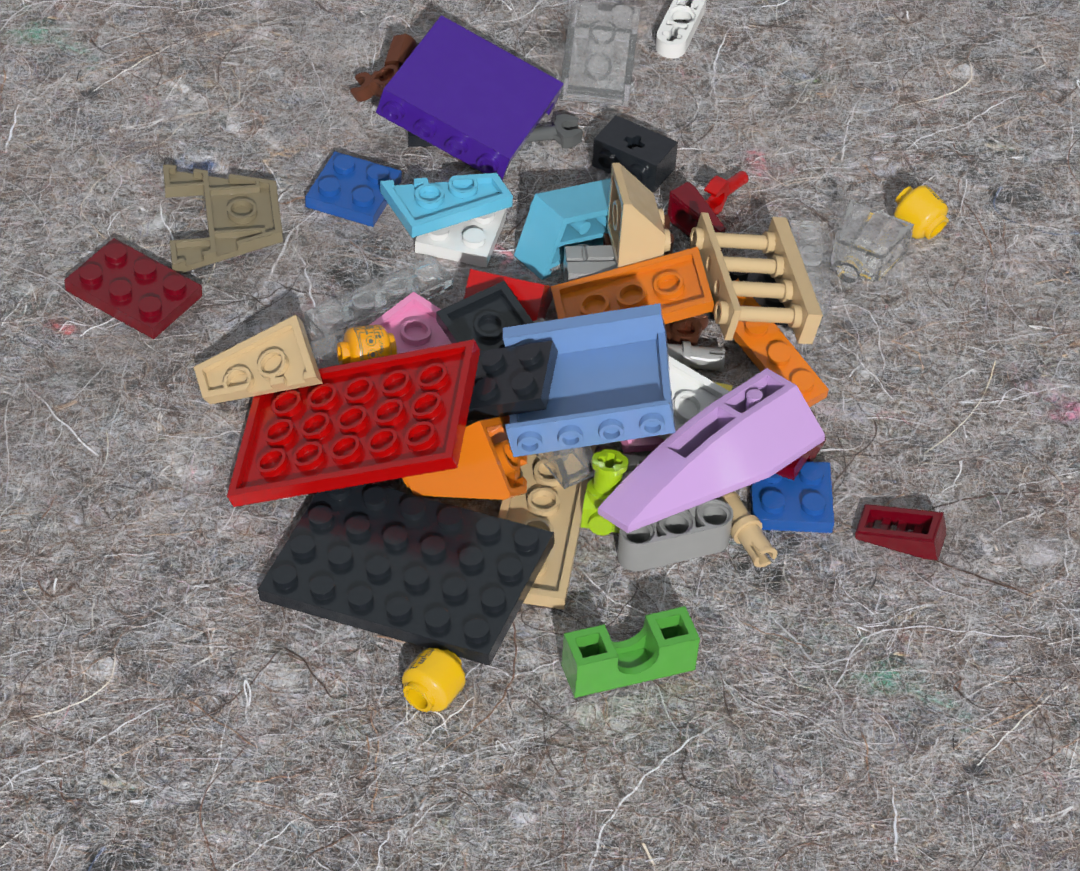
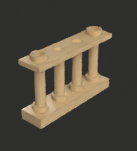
M701 212L697 227H693L691 230L690 247L698 246L715 305L714 319L716 324L720 325L724 340H732L738 321L786 323L793 329L798 344H813L823 314L787 218L772 217L768 232L765 231L763 235L720 233L714 231L709 213ZM721 248L762 250V253L766 254L767 259L723 256ZM729 272L770 274L776 283L732 281ZM737 296L777 298L784 304L785 308L740 306Z

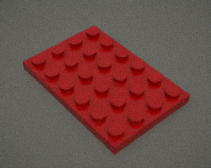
M475 339L321 368L318 370L323 384L254 396L227 493V498L233 507L458 468L480 355V349Z

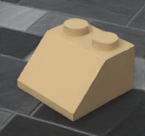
M612 163L607 229L617 267L620 268L664 256V252L670 251L671 236L670 230L664 229L665 217L663 208L657 207L654 194L620 163Z

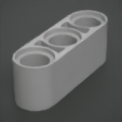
M713 499L629 533L620 529L617 551L618 562L625 569L636 572L719 553L728 547L730 541L733 510L728 503Z

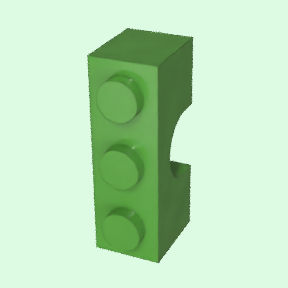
M683 606L645 615L644 626L641 631L624 641L613 642L605 624L564 633L561 666L574 698L693 671L696 669L700 637L686 607Z

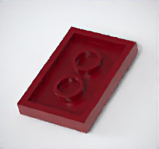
M115 238L64 279L65 291L152 339L161 334L202 297V285Z

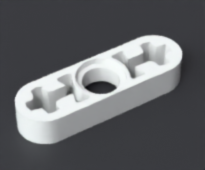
M707 0L672 1L656 35L655 49L659 55L666 58H678L685 54L706 11ZM681 19L689 23H677L674 20ZM672 36L677 37L673 42L671 41Z

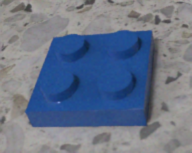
M335 151L306 194L305 207L374 227L388 204L380 192V181L394 180V185H400L402 182V171Z
M806 461L794 480L775 473L769 478L751 484V515L759 518L762 523V530L832 533L834 512L830 462Z

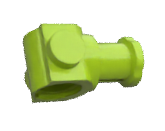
M604 449L594 453L591 463L595 474L594 478L587 483L581 520L582 528H588L594 534L600 536L608 535L611 532H620L619 527L598 514V507L622 482L623 473L627 471L629 464L628 458L620 451Z

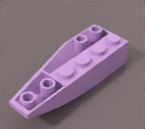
M766 368L711 403L675 431L676 433H673L661 443L598 507V514L626 533L632 532L771 477L825 441V434L797 385Z

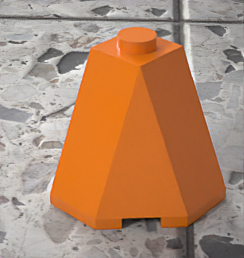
M509 415L485 419L465 428L458 468L402 479L406 486L411 489L413 495L506 500L527 493V480L524 477L520 478V466L527 464V455L513 457L505 425L510 424Z

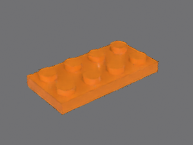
M698 246L551 286L558 319L660 303L664 323L668 324L713 312L715 308Z

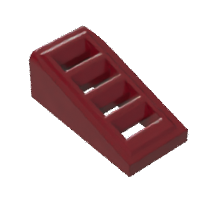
M686 182L670 191L667 215L670 217V222L688 237H690L692 228L697 227L701 212L709 213L715 232L725 233L726 228L693 184Z
M865 504L855 537L857 540L915 557L938 561L946 537L944 512ZM876 520L882 521L880 529L873 528ZM892 525L897 526L896 531L890 530Z

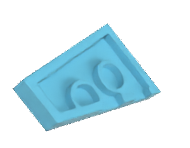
M497 173L452 176L449 182L429 183L428 178H414V184L394 185V180L380 181L381 194L411 238L512 207L513 195Z

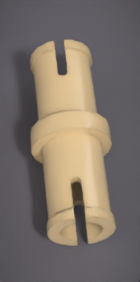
M736 492L723 495L721 498L733 510L730 533L733 540L738 544H742L756 567L761 568L772 563L766 553L774 560L778 553L762 532V523L759 518L749 513Z

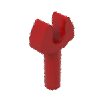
M739 171L727 180L716 175L710 180L704 191L711 195L705 201L715 214L722 211L727 196L748 183L749 177L747 173Z

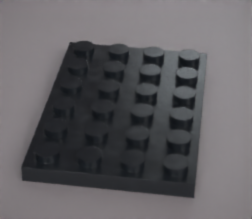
M371 483L316 493L257 590L261 601L422 647L449 650L458 657L490 666L555 544L554 532Z

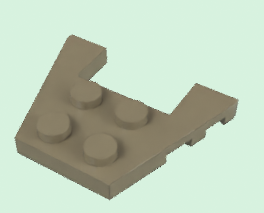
M163 165L166 198L205 196L209 234L208 238L170 240L171 262L174 271L181 274L283 242L276 181L230 174L229 179L208 176V170L194 169L192 174L177 171V166Z

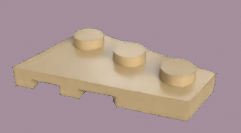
M297 315L194 366L202 397L209 404L323 384L303 321Z

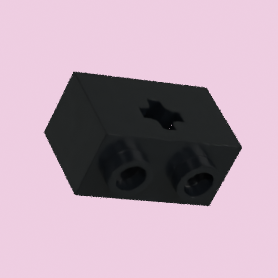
M615 115L594 138L592 166L611 174L612 163H620L654 193L675 170L678 141Z

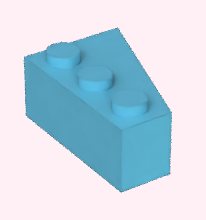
M611 178L535 194L530 204V210L514 256L537 277L544 280L551 276L550 269L563 263L565 246H576L579 244L589 246L603 245L604 233H608L607 216Z

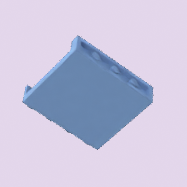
M660 303L503 328L505 347L553 340L558 350L546 410L509 415L510 424H505L513 457L676 433L667 334Z

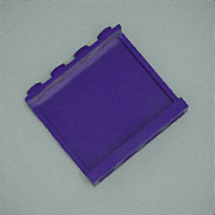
M441 15L383 89L376 113L482 173H497L501 180H503L509 164L545 113L549 115L554 109L564 83Z

